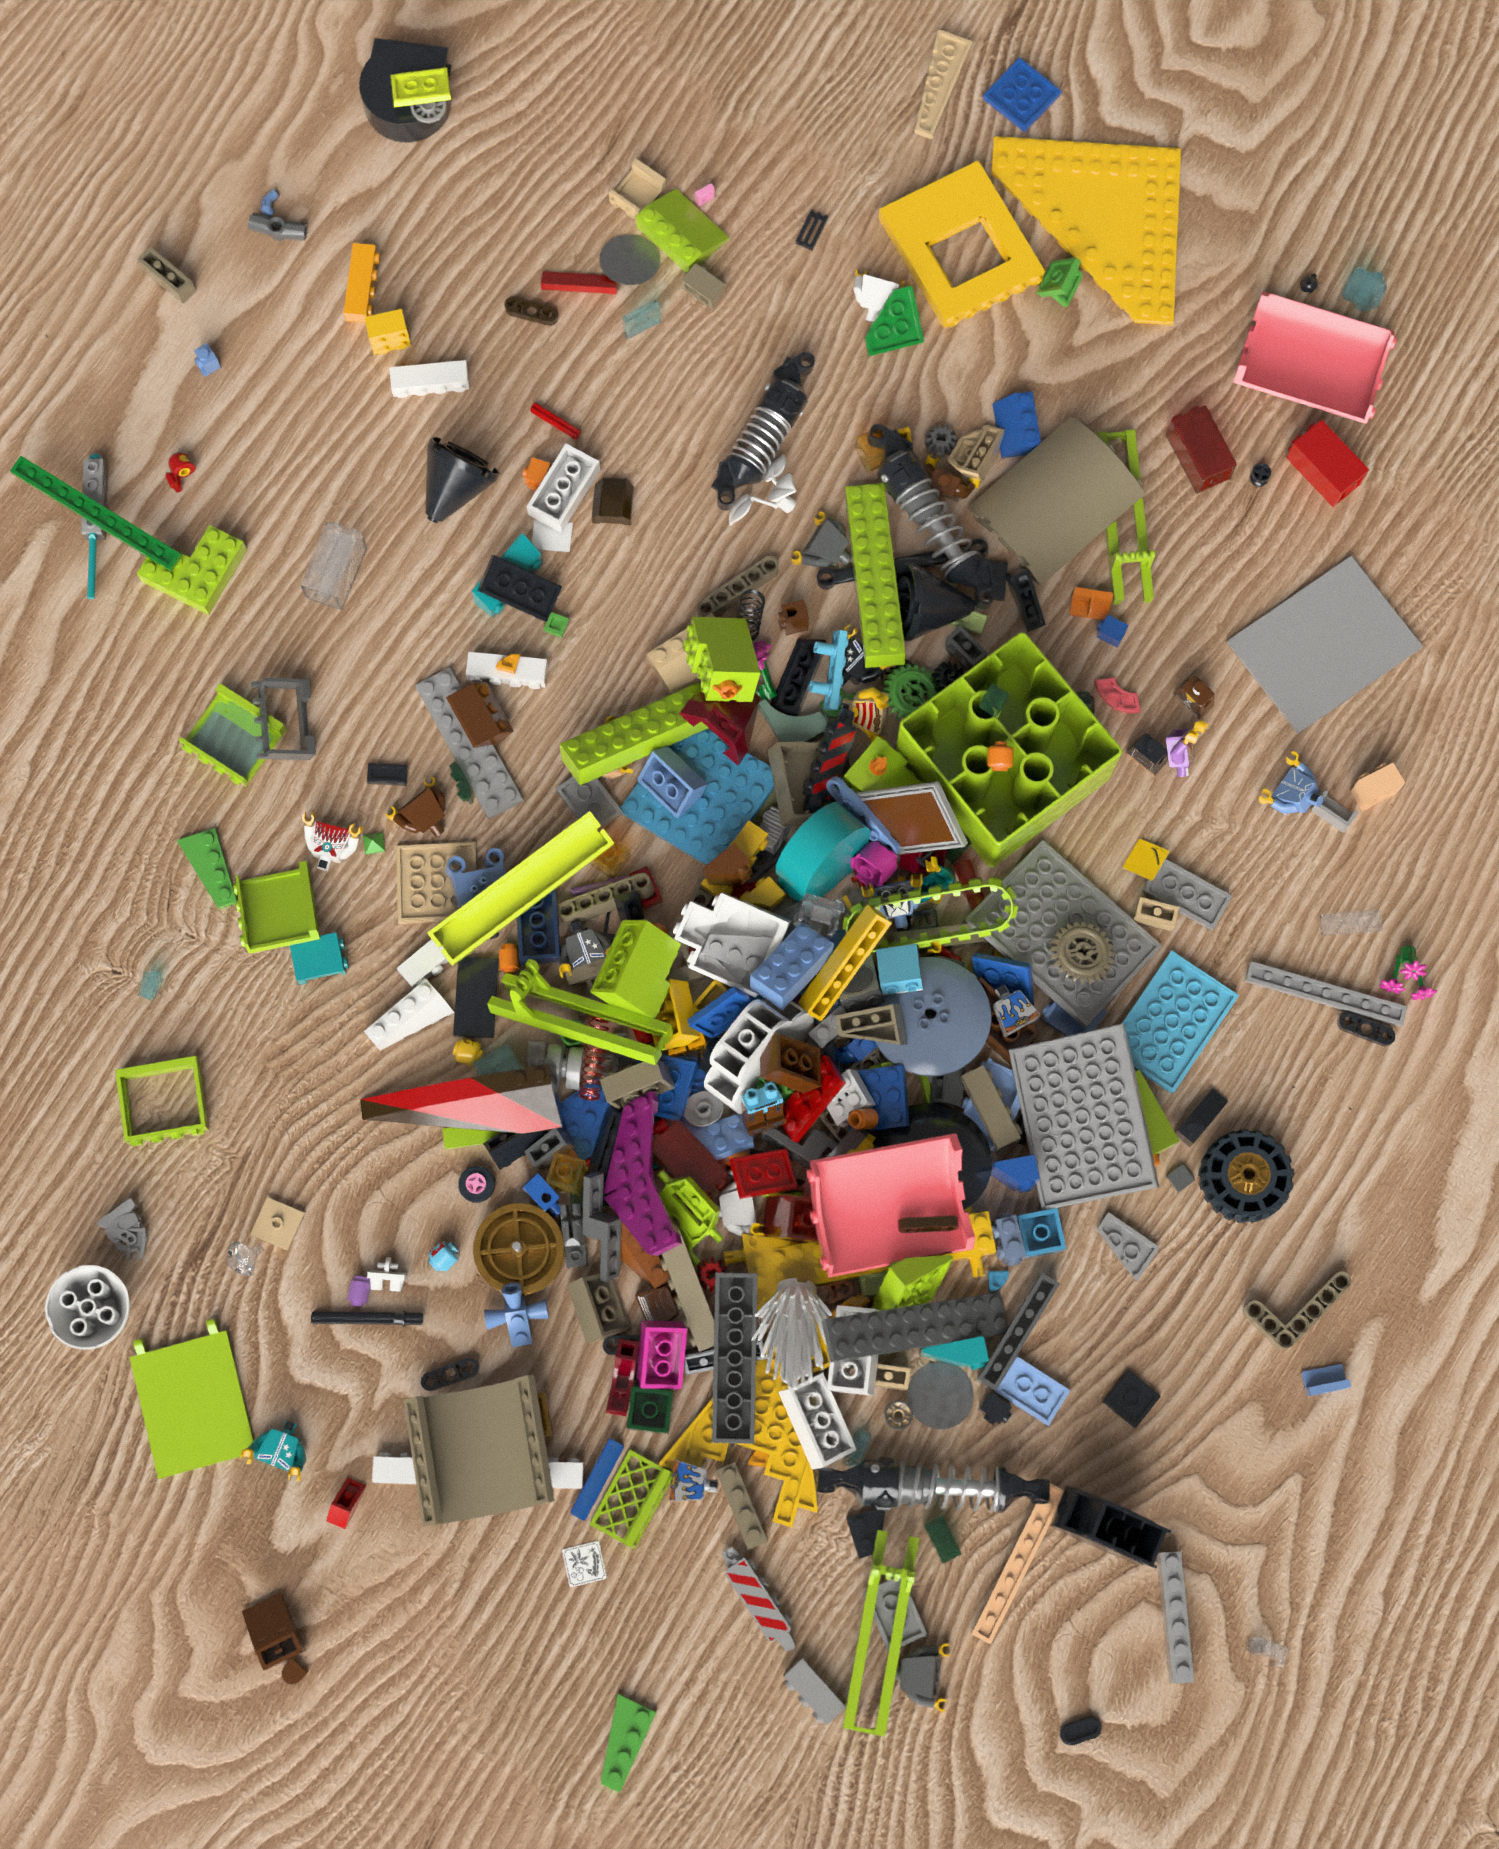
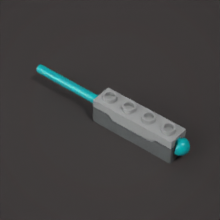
M93 453L88 459H83L82 493L107 508L108 467L100 454ZM82 518L81 533L86 540H89L87 598L95 599L97 540H106V532Z

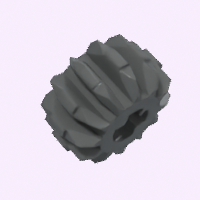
M938 424L937 429L932 426L930 432L926 433L925 437L927 439H925L924 443L928 446V452L934 451V457L937 453H940L942 458L945 453L950 455L956 446L957 436H954V429L948 431V425L942 428L941 424Z

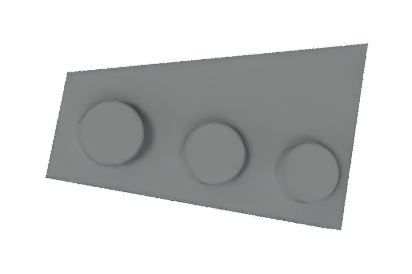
M708 933L701 953L753 973L763 963L773 937Z
M1109 1212L1096 1229L1137 1282L1160 1247Z

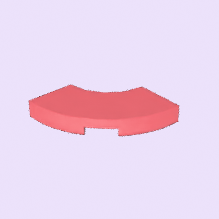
M1114 677L1094 681L1098 694L1110 707L1129 714L1141 712L1137 693L1123 690L1116 683Z

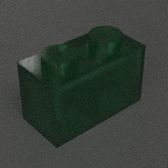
M943 1516L922 1525L941 1564L962 1555Z

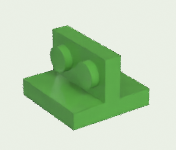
M1076 257L1052 261L1036 293L1040 297H1053L1063 307L1069 306L1084 275L1078 270L1081 261Z

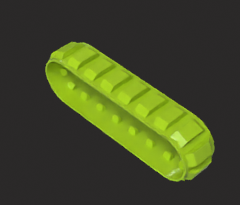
M990 876L989 880L982 881V877L969 879V884L964 885L962 881L949 883L948 888H942L941 884L929 887V891L923 892L922 888L910 890L908 892L909 895L903 896L902 892L889 894L888 899H883L881 895L869 898L867 903L861 900L850 908L851 915H845L842 929L846 930L847 934L856 921L852 919L856 913L860 915L867 904L877 910H881V906L893 904L895 908L900 907L901 902L913 900L914 904L921 903V898L933 896L934 900H939L943 894L953 893L955 897L960 896L961 891L970 889L977 893L981 892V887H991L990 891L997 892V889H1001L1004 892L1001 894L1003 899L1009 898L1011 905H1005L1004 910L1009 915L1005 919L1002 916L998 917L996 924L988 925L987 922H980V927L968 929L964 925L960 926V930L947 932V929H942L940 934L928 936L925 932L920 933V938L909 940L907 936L900 937V941L888 943L887 939L881 940L880 945H876L869 954L871 956L872 952H876V949L918 944L919 948L931 946L934 941H938L940 945L951 943L952 938L958 937L959 941L971 939L973 934L984 937L992 935L994 930L1002 932L1010 927V918H1016L1019 904L1014 902L1017 894L1011 885L1006 886L1000 878Z

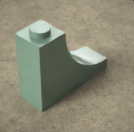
M766 699L758 703L759 711L780 742L803 741L813 743L825 736L824 730L830 721L826 715L822 716L820 711L808 716H789L774 709Z

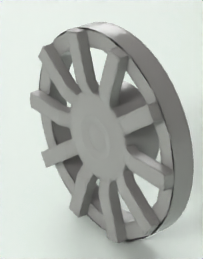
M446 101L415 104V106L421 107L414 110V105H410L413 116L418 121L427 124L439 121L446 112ZM443 105V108L440 109V108H437L436 106Z

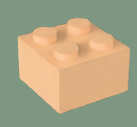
M1384 763L1375 768L1376 771L1372 774L1367 772L1358 777V781L1354 783L1355 786L1350 792L1362 811L1393 796L1405 784L1394 763L1389 765Z

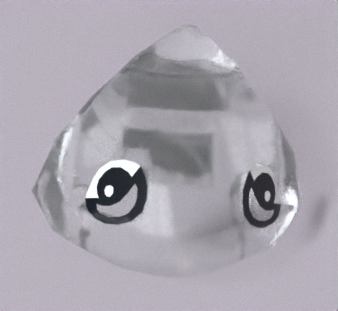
M232 1241L227 1251L228 1266L236 1273L250 1276L255 1268V1256L264 1252L262 1245L259 1244L250 1248L242 1242Z

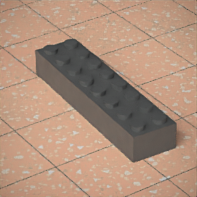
M716 1273L712 1443L754 1444L756 1339L752 1340L757 1331V1317L754 1316L757 1313L758 1274Z

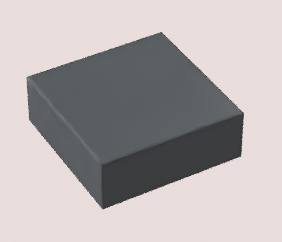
M1183 1164L1166 1176L1178 1193L1195 1181Z

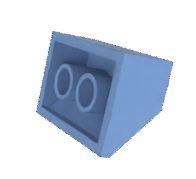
M668 746L652 751L637 779L677 819L700 799L708 785Z

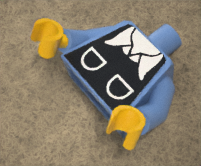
M911 875L910 880L885 884L879 888L875 886L874 889L872 883H869L870 889L868 890L863 889V886H861L862 895L867 900L881 895L883 899H888L889 894L902 892L903 896L909 895L908 892L910 890L922 888L923 876L920 875V879L915 880L913 875ZM913 900L901 902V906L895 908L893 904L881 906L879 911L883 912L888 919L894 918L896 928H903L908 926L906 915L913 914L920 903L914 904Z

